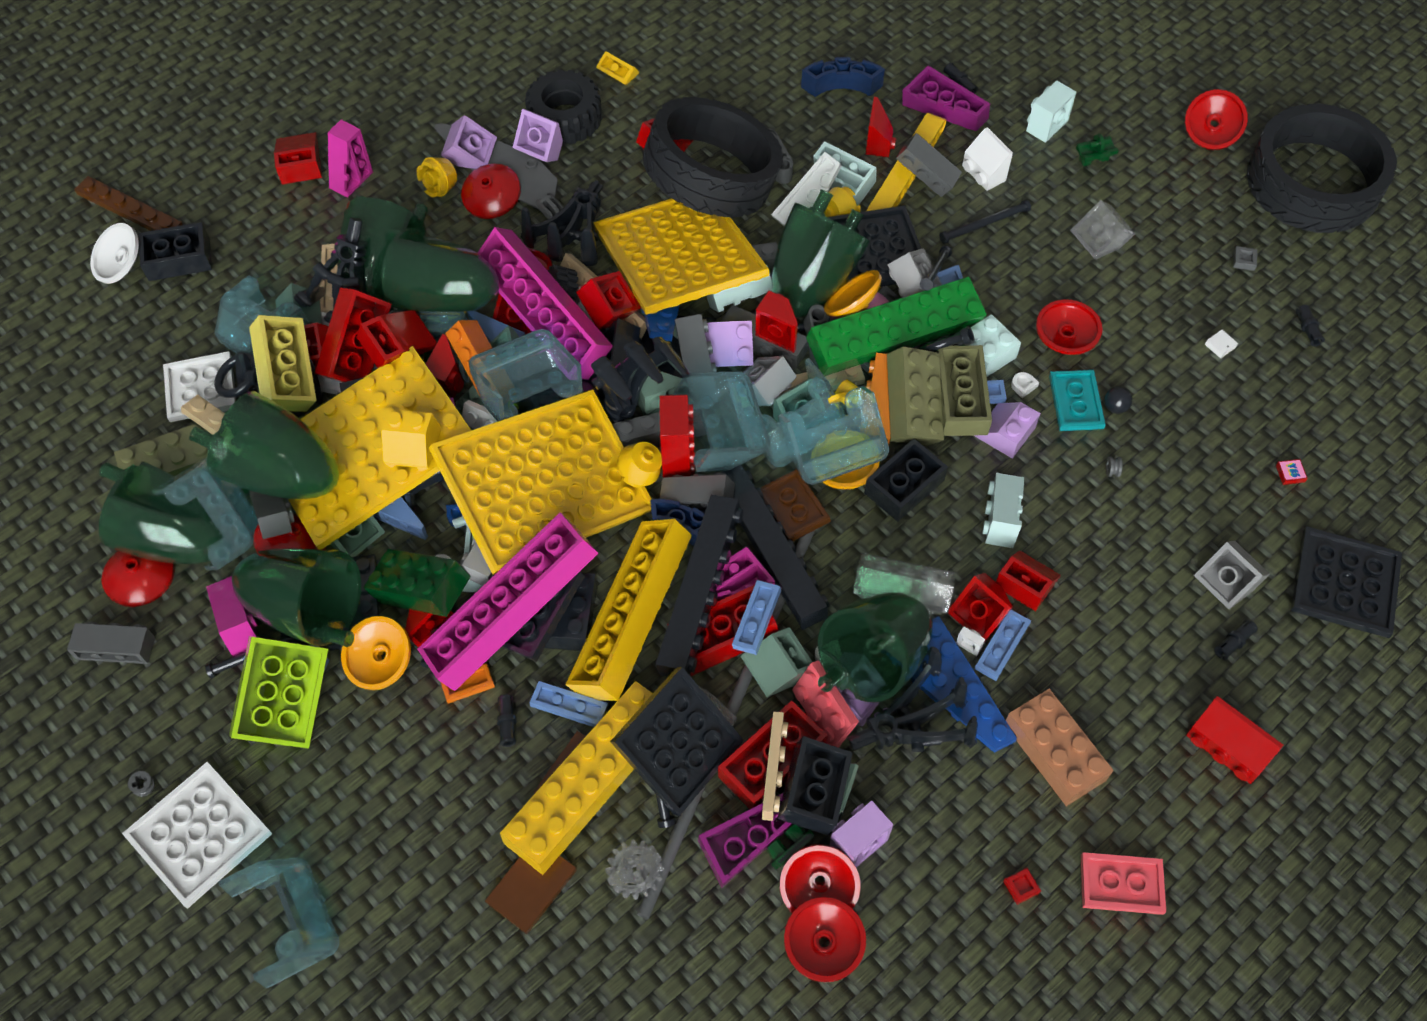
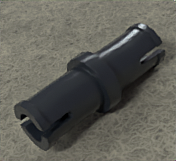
M950 62L945 66L943 72L954 82L974 94L977 92L978 87L954 63Z
M1309 305L1299 306V309H1296V314L1302 323V331L1307 334L1311 346L1321 345L1325 338L1319 329L1318 319L1314 318Z
M1249 619L1245 620L1236 630H1231L1226 635V639L1214 648L1215 654L1220 659L1222 658V660L1228 659L1236 649H1241L1246 645V640L1258 631L1257 625L1253 621L1250 622Z
M508 694L498 697L499 716L497 717V725L500 726V745L503 747H511L516 744L515 725L517 717L514 715V697Z

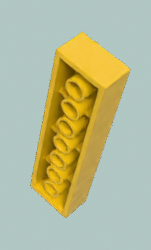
M676 519L641 522L565 684L575 693L602 701H618L622 695L626 682L692 536Z
M636 681L500 832L504 845L542 875L634 770L610 741L653 694Z

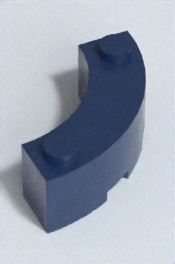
M836 57L834 61L828 62L821 60L802 70L801 88L814 97L833 89H852L871 96L883 87L885 69L867 60L862 62L851 61V57Z
M650 499L652 521L676 519L692 535L689 543L694 546L704 513L695 507L692 509L681 505L679 501Z

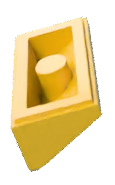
M607 51L604 52L596 66L597 69L624 85H627L639 74L635 67Z

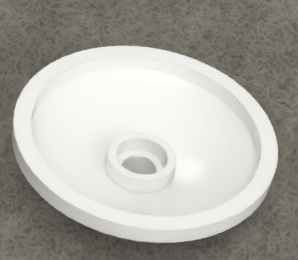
M125 223L114 224L107 228L96 241L91 254L90 265L92 274L98 281L106 284L117 282L124 278L133 268L139 253V240L136 231L131 226Z

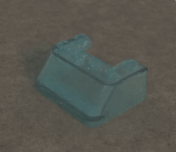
M248 275L221 297L214 334L220 343L236 354L239 352L253 354L249 327L258 315L303 318L304 325L310 323L302 308L291 302L281 304L272 313L261 307L260 305L265 302V299L259 290V283L254 277Z
M540 329L477 354L469 360L470 373L482 402L497 422L518 415V410L513 405L514 403L549 388H552L559 396L565 398L583 392L581 364L548 330Z
M742 372L690 373L688 378H682L673 394L688 395V404H693V412H700L711 449H700L694 455L693 461L697 472L731 470L765 453L770 446V439L751 381L746 374Z
M865 386L850 390L844 400L847 415L807 429L802 416L795 411L778 415L787 449L801 478L806 483L817 484L877 463L887 457L889 446L873 391Z
M204 458L152 491L154 495L164 494L174 505L186 504L196 497L223 536L209 547L208 558L211 562L204 566L206 570L221 569L250 549L254 544L253 536L258 525L255 510L219 458Z

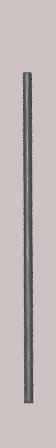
M815 530L799 538L795 547V554L798 558H804ZM781 593L772 614L775 621H777L785 603ZM746 664L723 713V716L731 725L753 677ZM705 787L677 819L637 912V915L644 919L650 918Z

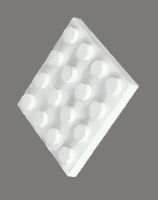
M208 762L122 833L187 909L272 835L270 830Z

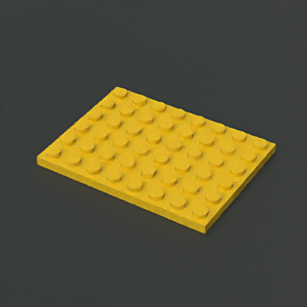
M672 198L593 222L595 231H597L599 238L646 315L769 276V268L730 217H720L714 214L709 215L698 212Z
M413 346L409 348L410 351L402 353L398 359L383 367H379L257 447L319 550H322L440 471L433 457L429 469L384 464L381 429L388 409L432 413L441 426L437 442L471 431Z
M594 390L433 443L429 447L492 575L496 574L560 512L578 528L585 538L651 512V497L645 486L637 488L628 485L623 480L625 477L622 475L620 468L617 469V460L624 446Z

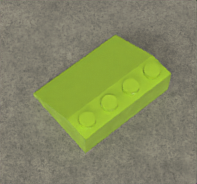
M249 636L229 736L234 739L309 749L328 649Z

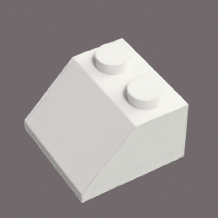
M987 127L965 151L962 166L966 172H969L976 179L979 185L988 191L1006 181L1013 152Z

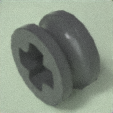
M1109 456L1106 462L1107 477H1111L1113 474L1116 477H1120L1122 473V458L1117 457L1113 459L1112 456Z
M145 771L135 772L128 780V788L138 797L149 795L155 787V780ZM143 779L145 781L143 783L144 787L140 789L138 787L140 785L139 781Z

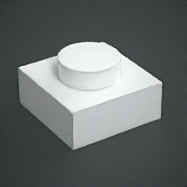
M963 627L956 643L977 656L983 647L985 639L977 631Z

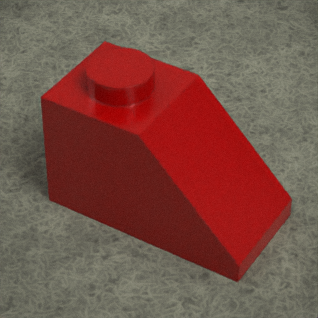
M410 609L405 627L409 639L419 648L431 636L430 631L434 628H439L454 613L450 611L448 616L445 617Z

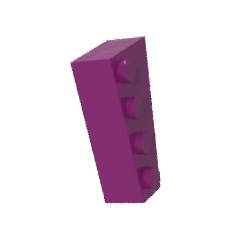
M927 66L903 89V106L925 114H934L967 129L977 131L989 119V102L930 66Z
M783 793L780 794V795H778V796H780V806H781V801H782ZM762 803L700 834L698 842L720 887L723 888L793 824L777 819L779 812H774L773 821L762 820Z

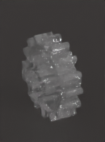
M632 840L631 846L628 847L623 842L621 843V851L613 850L615 858L607 859L611 867L605 868L606 873L610 876L607 881L610 885H614L613 890L617 894L622 891L621 894L626 899L630 893H632L635 900L638 899L641 892L647 897V889L656 890L655 880L662 881L663 879L658 873L664 870L662 863H659L662 858L659 853H656L653 845L647 848L648 845L645 841H642L638 846L636 841Z

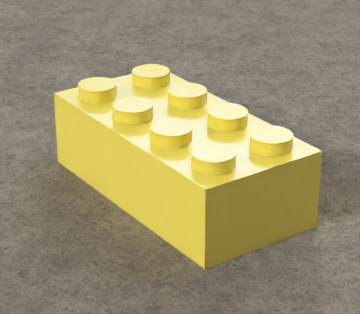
M258 315L249 329L262 410L306 412L316 402V395L303 318Z

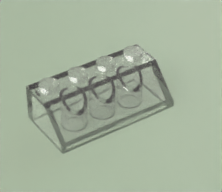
M862 553L853 593L858 594L857 596L863 599H871L873 597L881 599L886 604H895L896 602L905 604V607L910 609L924 608L933 614H948L954 589L955 572Z

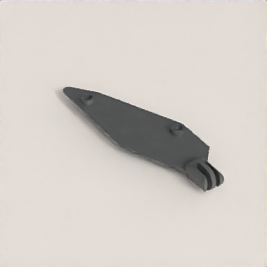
M438 123L435 125V130L446 142L451 125ZM496 140L488 164H503L516 173L521 184V193L518 200L538 208L547 219L560 212L564 206L555 198L558 179L538 158Z

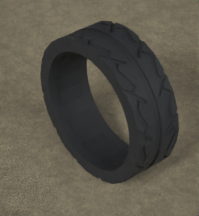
M677 98L662 105V109L659 108L643 150L644 167L657 187L672 199L683 203L686 207L720 217H741L745 214L755 213L764 206L763 203H766L783 163V152L779 142L771 131H768L766 126L739 108L717 100H709V98ZM673 140H697L720 147L743 162L751 173L732 174L709 168L686 155Z
M1303 104L1279 112L1267 122L1249 160L1247 180L1256 201L1267 212H1270V215L1281 222L1295 228H1302V230L1316 233L1341 232L1362 224L1375 212L1396 174L1394 170L1397 169V157L1385 133L1360 114L1333 105L1307 104L1305 106ZM1294 143H1312L1329 147L1347 156L1357 165L1364 175L1367 188L1349 194H1330L1305 187L1283 171L1273 151L1284 145Z

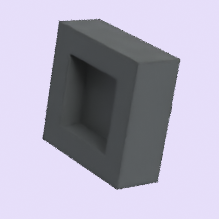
M1236 246L1233 252V268L1255 271L1257 267V249Z

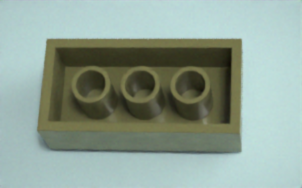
M983 345L948 346L937 350V353H940L944 436L988 435L992 423Z
M901 347L888 353L887 369L891 442L908 444L912 439H915L921 445L929 446L943 441L940 353L908 347Z
M197 423L114 452L124 489L133 502L223 470L218 452L213 443L212 434Z

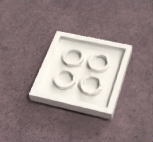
M229 351L163 364L166 410L169 422L190 419L181 413V406L197 394L222 412L237 409L236 397L224 398L216 392L214 387L215 376L219 368L232 357ZM233 367L224 379L223 385L226 389L235 388Z

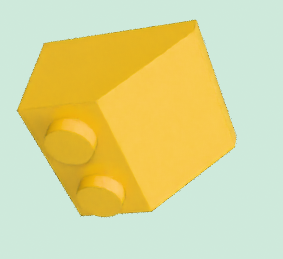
M387 410L381 429L384 464L429 469L433 457L429 447L437 442L441 430L440 424L432 413Z

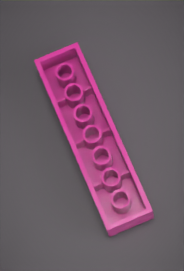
M494 227L472 262L572 379L589 380L594 373L591 364L602 356L606 357L613 345L512 230Z
M560 512L417 650L437 680L456 691L599 553L578 528Z

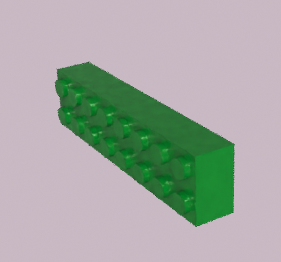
M966 277L932 288L929 291H922L811 327L806 339L824 377L875 360L876 352L888 354L901 347L911 348L960 332L962 328L967 326L971 328L982 321L987 314L970 277Z

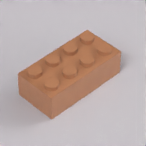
M1050 688L1008 714L1006 722L1017 737L1016 741L1065 806L1070 805L1107 781L1114 771Z

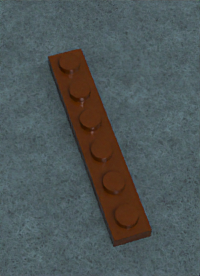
M89 176L74 189L77 195L150 231L183 225L181 221Z

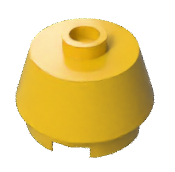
M427 157L417 167L418 181L423 182L427 189L424 192L430 197L445 196L457 183L456 170L453 164L446 158Z
M845 186L832 188L819 204L822 220L825 222L827 217L860 212V205L857 206L853 198L855 193Z
M639 442L628 445L621 450L617 460V469L620 468L622 475L625 477L623 480L628 485L640 488L641 486L653 484L659 478L662 456L656 446L648 442Z

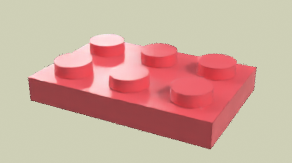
M820 661L812 662L792 691L807 715L828 735L826 744L839 748L859 721Z
M1085 852L1081 854L1083 908L1162 915L1166 913L1163 859Z

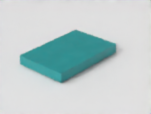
M1094 370L1050 371L1049 379L1059 431L1104 429L1106 424Z

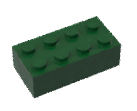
M387 549L363 588L373 598L377 599L379 604L447 617L471 576L453 559Z

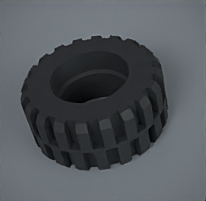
M557 70L554 73L551 71L545 76L541 75L538 77L537 81H534L526 92V110L558 122L563 139L562 145H565V143H570V145L576 144V141L579 140L582 142L587 139V136L590 137L594 134L595 130L600 126L602 108L599 88L588 76L585 77L583 73H575L574 70ZM566 104L575 106L568 110L552 109L556 106Z

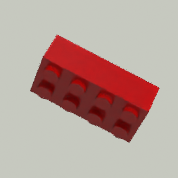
M340 288L315 374L339 382L360 379L369 375L372 372L374 362L357 339L359 326L361 323L379 315L389 314L392 304L354 289Z
M688 395L659 396L663 478L672 477L673 475L691 476L695 474L693 404H688Z
M755 585L717 601L715 606H711L710 624L708 628L704 629L703 647L697 651L696 669L694 673L691 672L690 676L744 653L743 651L733 649L732 643ZM773 615L763 640L769 635L778 632L777 623Z
M792 700L779 711L784 713L783 722H788L787 738H782L781 746L786 747L784 762H779L778 771H783L782 786L786 783L794 747L799 740L805 736L827 743L828 737ZM773 718L718 766V778L749 809L762 804L764 801Z

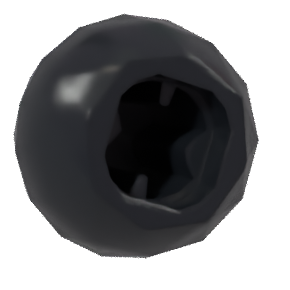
M1112 387L1104 396V404L1112 413L1121 414L1127 412L1132 406V394L1125 387Z

